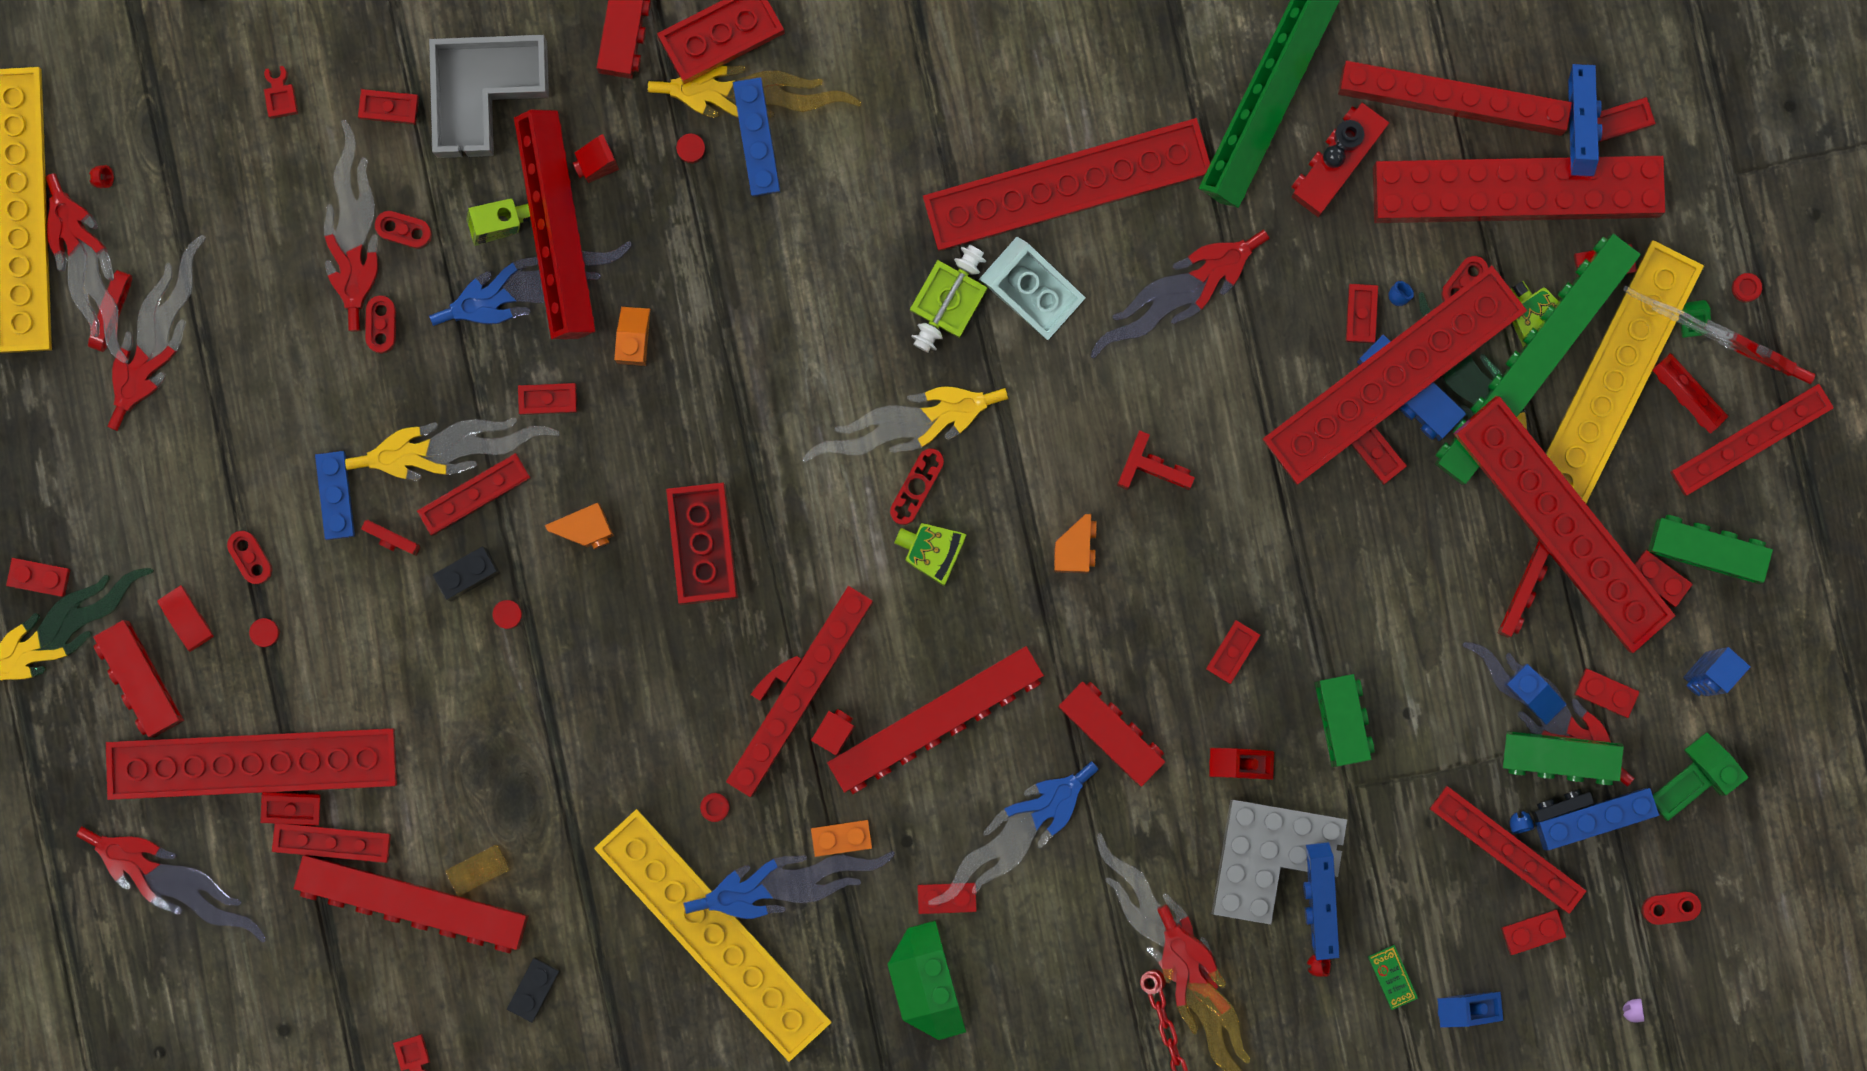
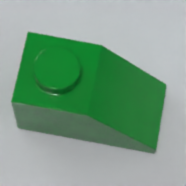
M1707 732L1684 749L1692 762L1698 766L1712 783V787L1719 796L1729 794L1749 778L1731 754Z

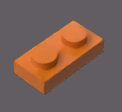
M868 820L811 828L815 857L872 849Z

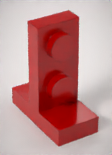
M1139 430L1117 486L1128 490L1137 469L1190 490L1195 477L1190 475L1191 471L1179 465H1175L1174 468L1163 465L1164 460L1151 454H1148L1147 458L1142 456L1150 434Z

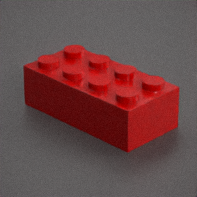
M723 482L666 489L678 603L680 605L738 599L726 485Z

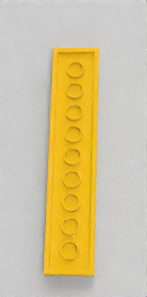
M40 67L0 69V353L52 351L42 69Z
M1654 240L1650 242L1546 451V455L1585 503H1587L1704 265Z
M638 809L630 814L594 848L788 1062L832 1023L736 917L719 911H709V909L686 914L684 902L705 898V895L711 893L712 890Z

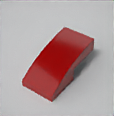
M181 585L157 600L171 626L189 652L214 637L202 614L197 611L186 589Z
M795 656L777 666L762 679L750 695L762 702L777 678L786 684L788 683L802 659Z

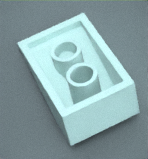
M1016 237L979 278L992 292L1047 340L1051 338L1086 298L1033 247L1019 237Z

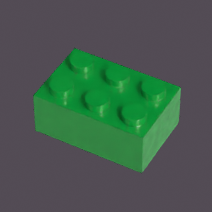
M1354 674L1315 682L1331 767L1371 760L1370 754L1375 753L1372 737L1366 736L1364 725H1369L1366 708H1361L1359 697L1363 696L1360 679L1355 680Z

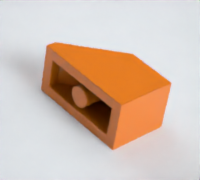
M621 307L614 358L617 364L646 366L650 309Z
M595 503L545 525L548 532L585 547L592 546L593 549L609 544L608 538L614 536L599 503Z

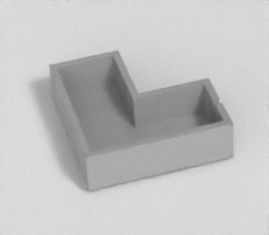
M524 35L429 39L433 154L437 158L463 157L462 151H464L468 157L494 156L492 100L549 98L548 50L545 36Z
M1230 800L1211 914L1271 924L1280 867L1307 872L1306 845L1329 842L1334 856L1335 877H1338L1342 851L1337 850V845H1343L1347 819Z

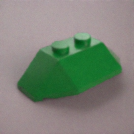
M936 920L907 928L887 964L902 1020L937 1040L966 1033Z

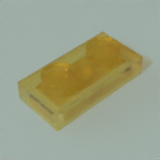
M498 844L445 870L457 896H461L508 872L510 868Z

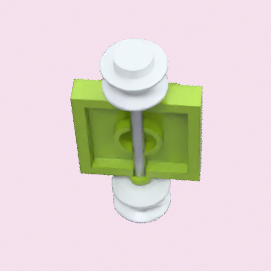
M969 245L967 249L961 247L964 253L963 257L954 259L957 267L960 268L958 271L937 260L910 308L911 312L929 321L928 324H918L917 326L921 330L919 335L911 336L915 340L913 345L927 353L930 349L937 350L933 344L936 339H943L941 332L938 330L939 327L958 338L961 337L988 287L968 277L969 274H979L980 271L977 269L978 263L986 262L982 258L984 253L974 246Z

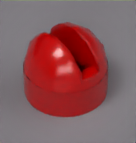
M108 165L96 166L89 172L91 178L89 181L94 187L109 188L112 186L114 174Z
M1315 955L1308 959L1307 964L1311 965V968H1308V972L1312 976L1327 977L1331 969L1330 959L1316 960Z

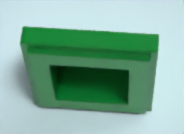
M1707 301L1686 302L1679 315L1682 337L1711 334V308Z

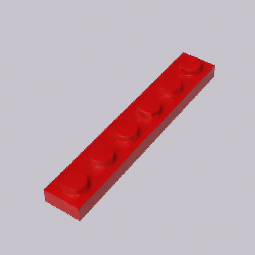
M1817 384L1672 470L1670 473L1684 496H1687L1832 410L1834 407L1820 384Z
M1445 786L1430 806L1429 810L1567 914L1571 913L1586 893L1584 888L1448 786Z

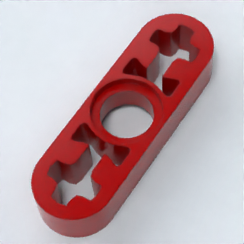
M120 270L114 273L91 331L88 347L101 352L106 350L131 287V274Z
M926 449L921 452L890 508V515L896 524L908 525L915 519L941 472L944 464L943 456L936 449ZM933 454L936 456V462L939 465L937 468L932 466L929 469L927 475L933 476L929 481L924 475L915 472L917 468L923 472L926 466L923 458H930ZM914 479H920L925 483V491L920 495H913L908 489L909 483ZM905 493L910 499L919 502L917 506L911 502L908 507V512L911 513V516L909 518L904 516L900 520L897 518L898 512L895 509L897 506L902 508L907 500L901 498Z

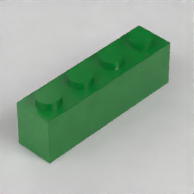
M1666 515L1665 519L1660 518L1656 520L1648 548L1651 554L1755 584L1764 583L1773 549L1765 547L1766 542L1749 538L1748 542L1738 540V534L1728 531H1721V534L1710 532V526L1700 523H1693V526L1682 524V518L1672 515Z
M1507 731L1503 768L1509 769L1508 773L1514 775H1526V771L1538 772L1537 776L1541 778L1554 779L1555 774L1567 775L1566 780L1584 782L1585 777L1596 779L1597 784L1613 785V781H1620L1624 746L1622 743Z

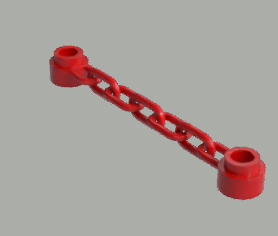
M1150 970L1142 975L1140 985L1148 994L1151 1006L1157 1011L1160 1020L1159 1031L1164 1045L1169 1048L1172 1058L1170 1063L1172 1071H1177L1175 1065L1179 1066L1181 1063L1183 1071H1188L1185 1060L1180 1057L1176 1046L1178 1038L1174 1025L1168 1020L1164 1008L1166 1000L1162 990L1166 984L1165 976L1159 970ZM1148 978L1154 980V988L1148 985ZM1159 992L1161 1001H1157L1155 1004L1152 994ZM1170 1027L1173 1038H1169L1167 1041L1163 1028L1167 1029Z

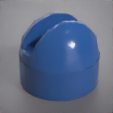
M1397 281L1391 287L1388 296L1392 304L1403 306L1414 297V292L1407 283Z
M1521 811L1522 818H1518L1517 813L1511 816L1510 828L1512 834L1534 829L1533 820L1528 813Z

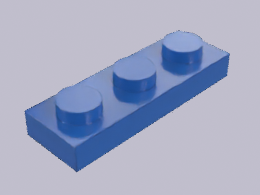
M344 451L315 454L325 540L355 537L348 472L345 464L346 454Z

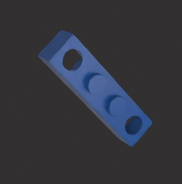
M1572 64L1568 79L1569 102H1572L1569 115L1571 175L1594 176L1599 161L1598 141H1601L1602 124H1597V118H1600L1601 100H1597L1596 66Z
M1329 842L1306 845L1308 882H1303L1305 899H1309L1310 907H1305V918L1307 925L1311 924L1312 948L1316 960L1339 958L1334 856Z

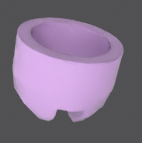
M1632 999L1627 1001L1623 1006L1624 1017L1630 1022H1644L1642 1000Z

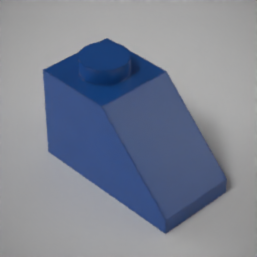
M1524 664L1504 684L1546 725L1567 705L1553 688L1528 664Z
M1501 992L1437 998L1440 1028L1469 1027L1503 1021Z

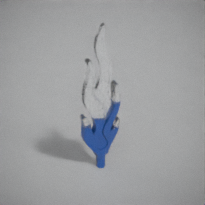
M1091 761L1075 776L1072 774L1061 779L1046 780L1026 789L1024 792L1025 796L1038 794L1042 796L1038 799L1013 804L996 815L983 832V835H990L1002 822L1008 821L1002 832L984 847L974 850L967 855L960 864L950 888L942 895L928 901V904L931 906L938 905L956 897L971 875L990 860L1000 857L996 866L986 871L976 880L972 888V894H977L983 884L1014 869L1026 855L1036 832L1043 822L1049 818H1054L1052 824L1044 831L1038 842V848H1043L1046 842L1063 829L1070 820L1077 796L1083 788L1082 784L1099 770L1097 766Z

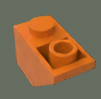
M1085 514L1055 542L1054 572L1089 573V567H1095V550H1090V538H1096V521H1091V514Z

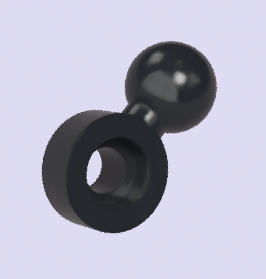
M1346 120L1338 125L1334 134L1336 145L1325 149L1323 153L1324 163L1330 168H1338L1345 162V151L1355 150L1361 145L1364 139V129L1358 122ZM1352 130L1355 133V137H1348L1345 131Z

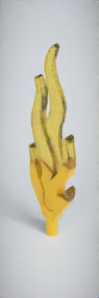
M743 65L734 67L720 66L686 84H683L680 78L671 79V82L648 81L649 93L670 94L671 97L679 99L694 111L714 118L718 117V112L708 106L706 102L712 103L730 115L738 117L733 82L760 77L763 82L766 105L781 106L798 112L811 111L833 102H846L861 106V102L857 98L836 90L813 95H797L780 89V87L792 86L812 89L822 85L823 80H806L781 71L757 72L728 82L714 80L718 77L735 76L745 71V66ZM767 110L768 118L775 116L773 111Z

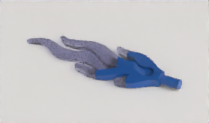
M628 241L617 250L608 253L582 251L585 266L612 263L620 259L629 250L632 243ZM537 257L525 258L511 263L484 289L483 286L491 278V273L485 272L476 277L465 288L459 298L450 304V308L429 315L432 325L435 326L454 318L456 321L467 320L492 325L505 322L520 315L529 314L530 309L527 307H513L505 310H497V308L505 303L512 302L545 303L540 271L522 272L526 267L538 265ZM585 272L587 281L601 278L600 273Z
M891 851L873 860L859 859L846 855H834L813 866L797 870L781 868L784 865L803 862L807 857L805 855L784 856L769 861L749 879L739 883L740 879L750 870V866L746 865L729 874L715 890L706 894L705 898L684 902L685 912L688 914L709 909V911H719L742 919H754L767 914L783 913L786 911L783 906H754L752 903L759 899H777L794 903H810L821 900L847 885H860L861 881L847 877L826 885L815 884L820 879L840 871L875 870L885 865L894 856L895 852Z

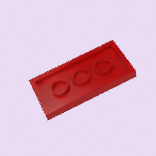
M722 0L657 33V36L683 84H686L785 34L768 0Z

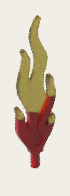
M1163 905L1157 908L1165 926L1162 970L1165 981L1170 983L1173 967H1176L1175 996L1180 1015L1192 1033L1196 1034L1198 1027L1189 1011L1190 1006L1203 1024L1211 1058L1224 1071H1242L1228 1053L1222 1035V1026H1224L1229 1032L1236 1055L1245 1063H1249L1250 1057L1244 1051L1237 1014L1229 1001L1202 974L1200 964L1206 968L1212 980L1220 987H1225L1226 982L1220 975L1209 949L1197 938L1186 932L1180 924L1176 925L1168 905Z

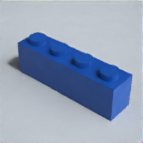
M760 77L733 82L751 196L781 193L762 79Z
M1383 334L1357 363L1361 365L1391 341ZM1434 382L1400 407L1401 412L1410 420L1415 418L1423 425L1420 429L1431 440L1436 438L1438 441L1443 439L1466 415Z
M1726 647L1705 652L1683 678L1688 681L1687 688L1697 696L1701 694L1703 696L1725 694L1732 689L1751 666L1733 650Z
M1643 788L1564 813L1542 822H1535L1543 850H1552L1657 817L1659 813L1651 789Z

